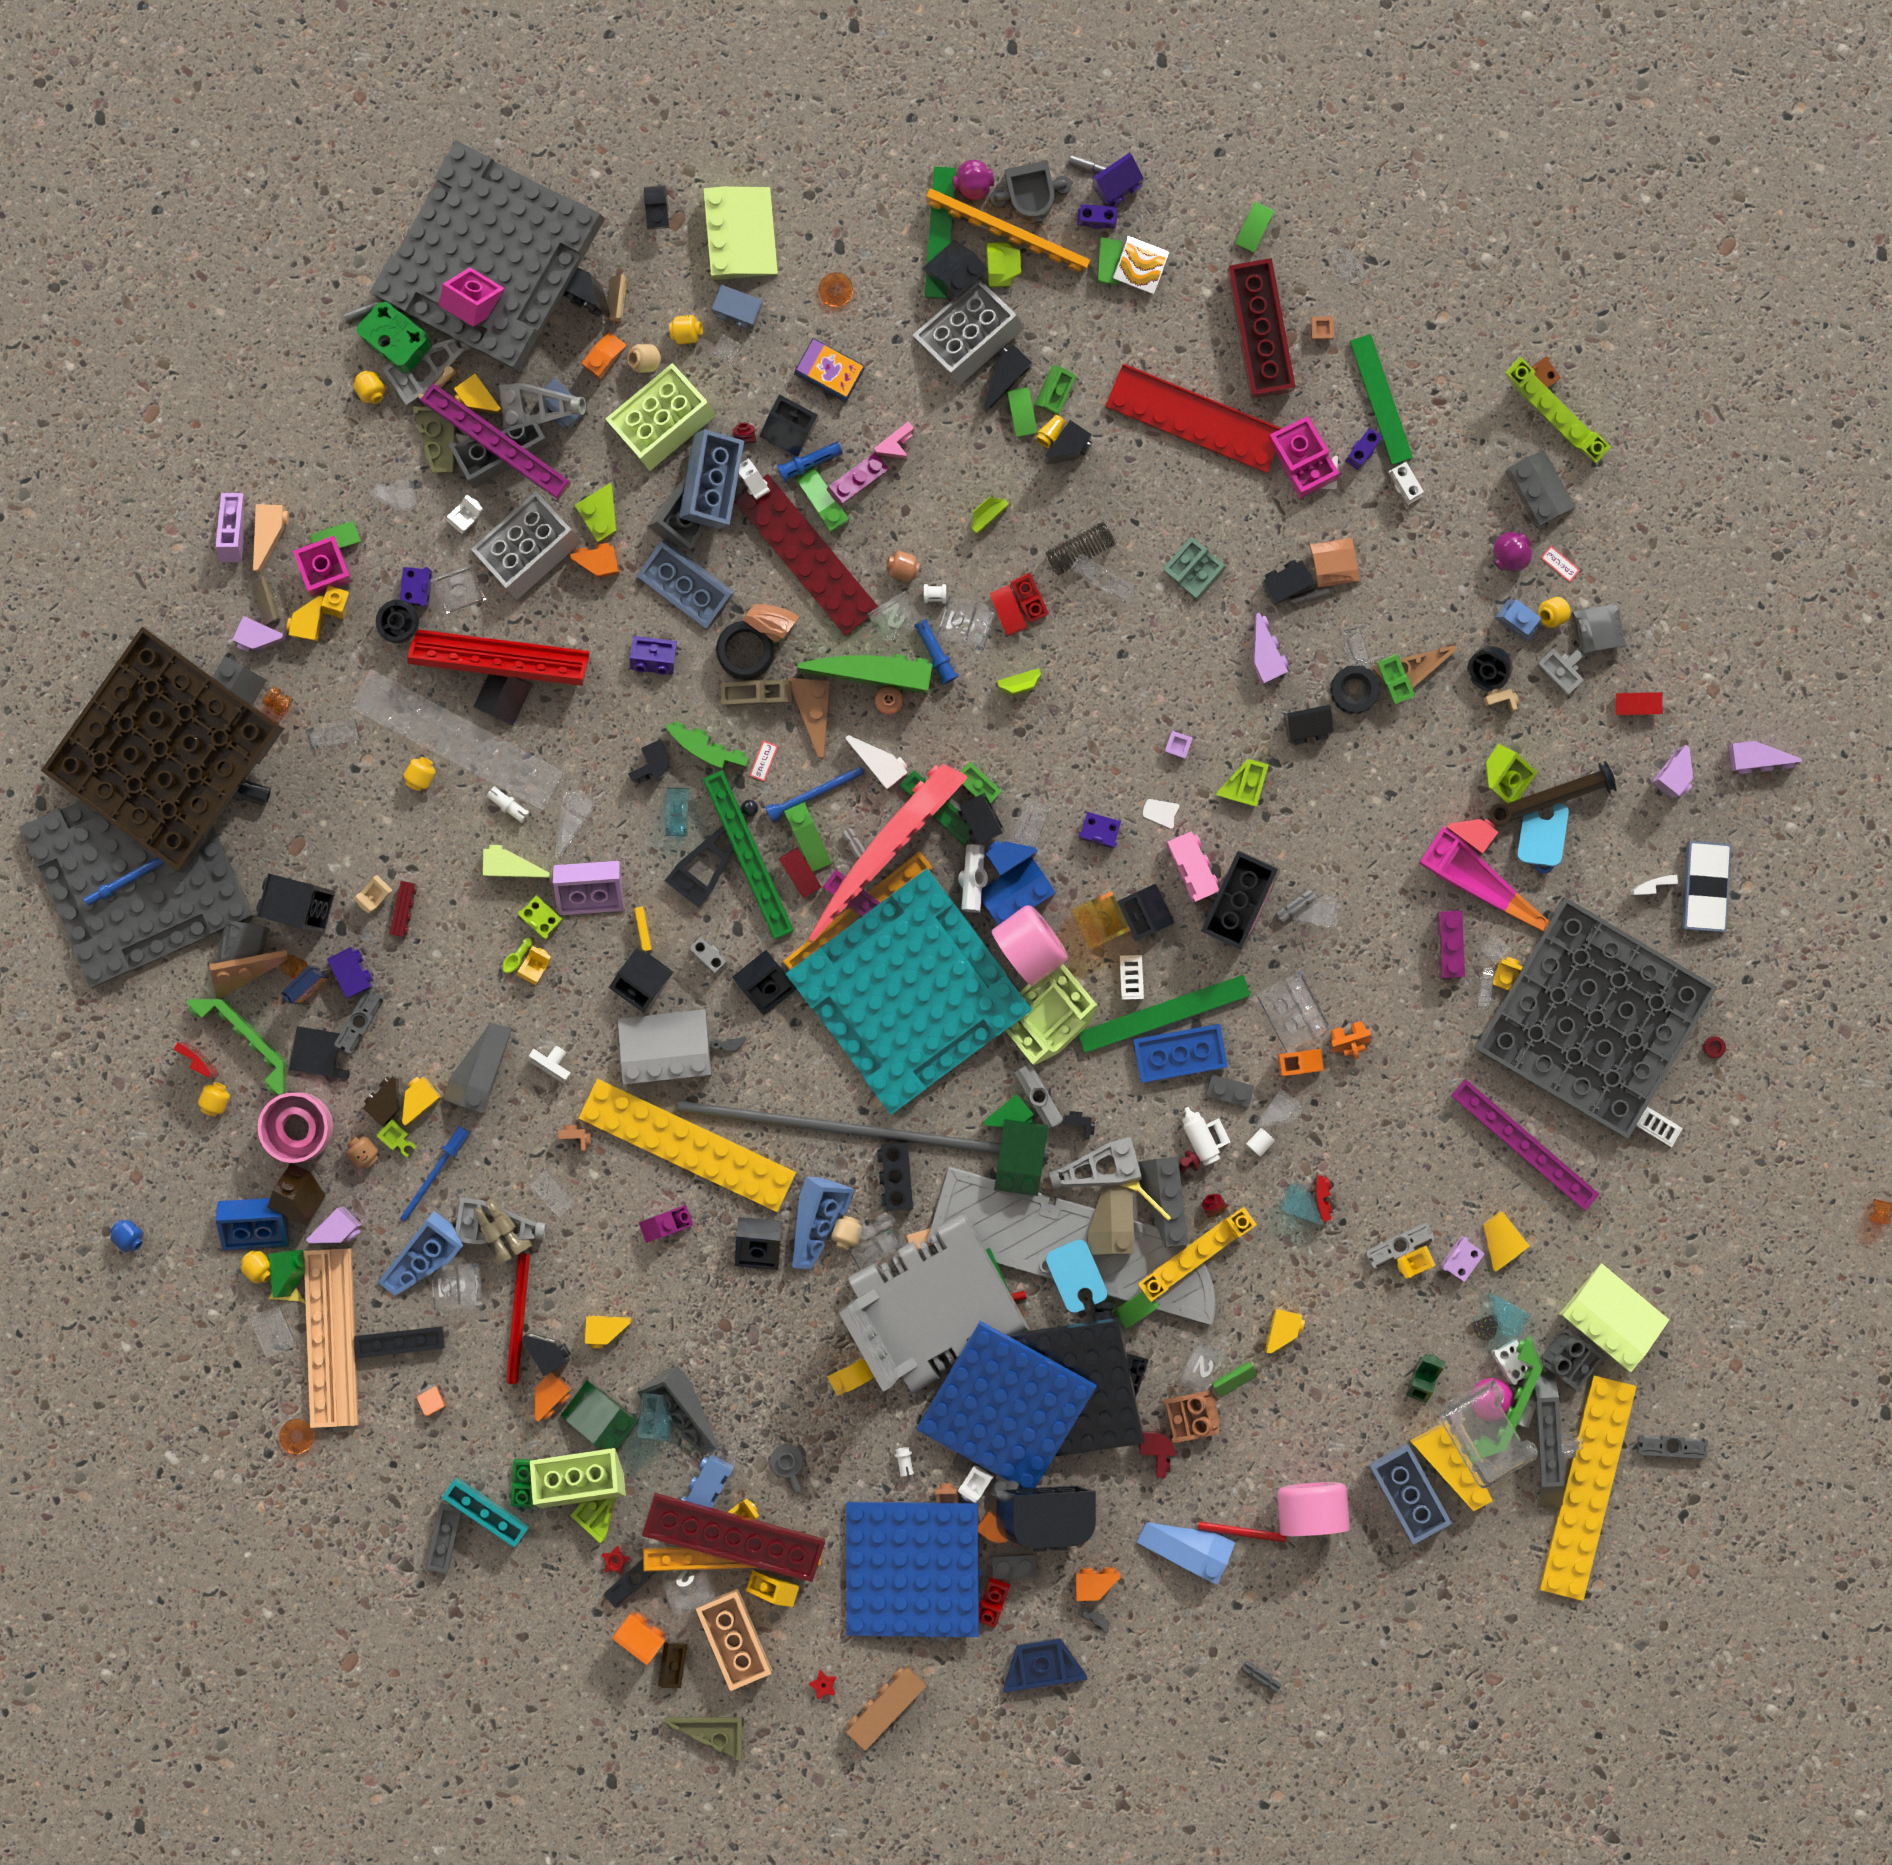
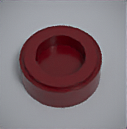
M1709 1037L1703 1043V1052L1709 1058H1719L1726 1051V1044L1720 1037Z

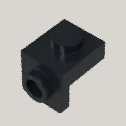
M1069 1111V1115H1064V1124L1085 1126L1084 1139H1090V1135H1094L1095 1122H1091V1117H1083V1112Z

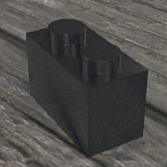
M1292 560L1284 565V570L1280 572L1273 570L1264 575L1266 579L1262 581V585L1273 606L1314 585L1302 560L1299 562Z
M985 792L959 806L961 810L958 812L964 823L968 822L971 828L969 834L974 842L978 841L979 845L1005 832Z

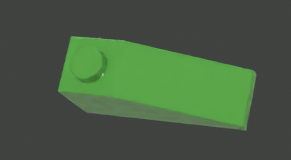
M814 467L804 473V475L796 478V481L831 534L849 523L847 515L826 490L828 488Z
M805 802L784 811L811 870L815 872L832 864Z

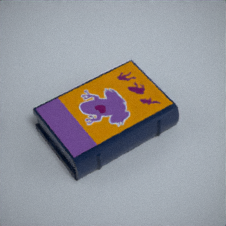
M812 338L794 371V375L846 403L865 370V366Z
M309 965L281 994L290 1004H302L329 977L324 975L319 967Z

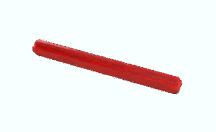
M519 1253L517 1258L506 1383L517 1384L519 1380L530 1254Z

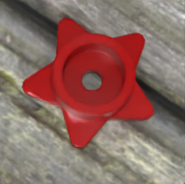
M616 1546L612 1553H602V1557L606 1561L604 1571L614 1570L622 1575L623 1565L630 1560V1557L622 1555L619 1546Z
M822 1670L819 1671L817 1679L809 1682V1686L816 1690L817 1699H820L825 1694L832 1696L836 1694L833 1684L837 1677H828Z

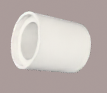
M1260 1128L1246 1144L1261 1157L1275 1140L1265 1130Z

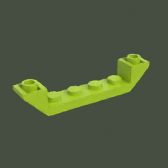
M1519 357L1505 372L1512 386L1574 448L1597 463L1611 446L1597 432L1590 431L1534 375L1536 371L1522 357Z

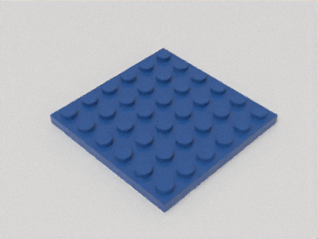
M979 1321L916 1430L1002 1478L1021 1484V1488H1036L1096 1389V1384L988 1324Z
M846 1502L847 1636L979 1637V1503Z

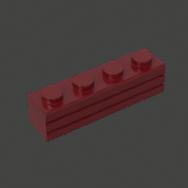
M400 881L390 935L405 937L408 934L409 927H407V924L411 920L412 914L410 910L414 906L413 895H416L417 892L415 883Z

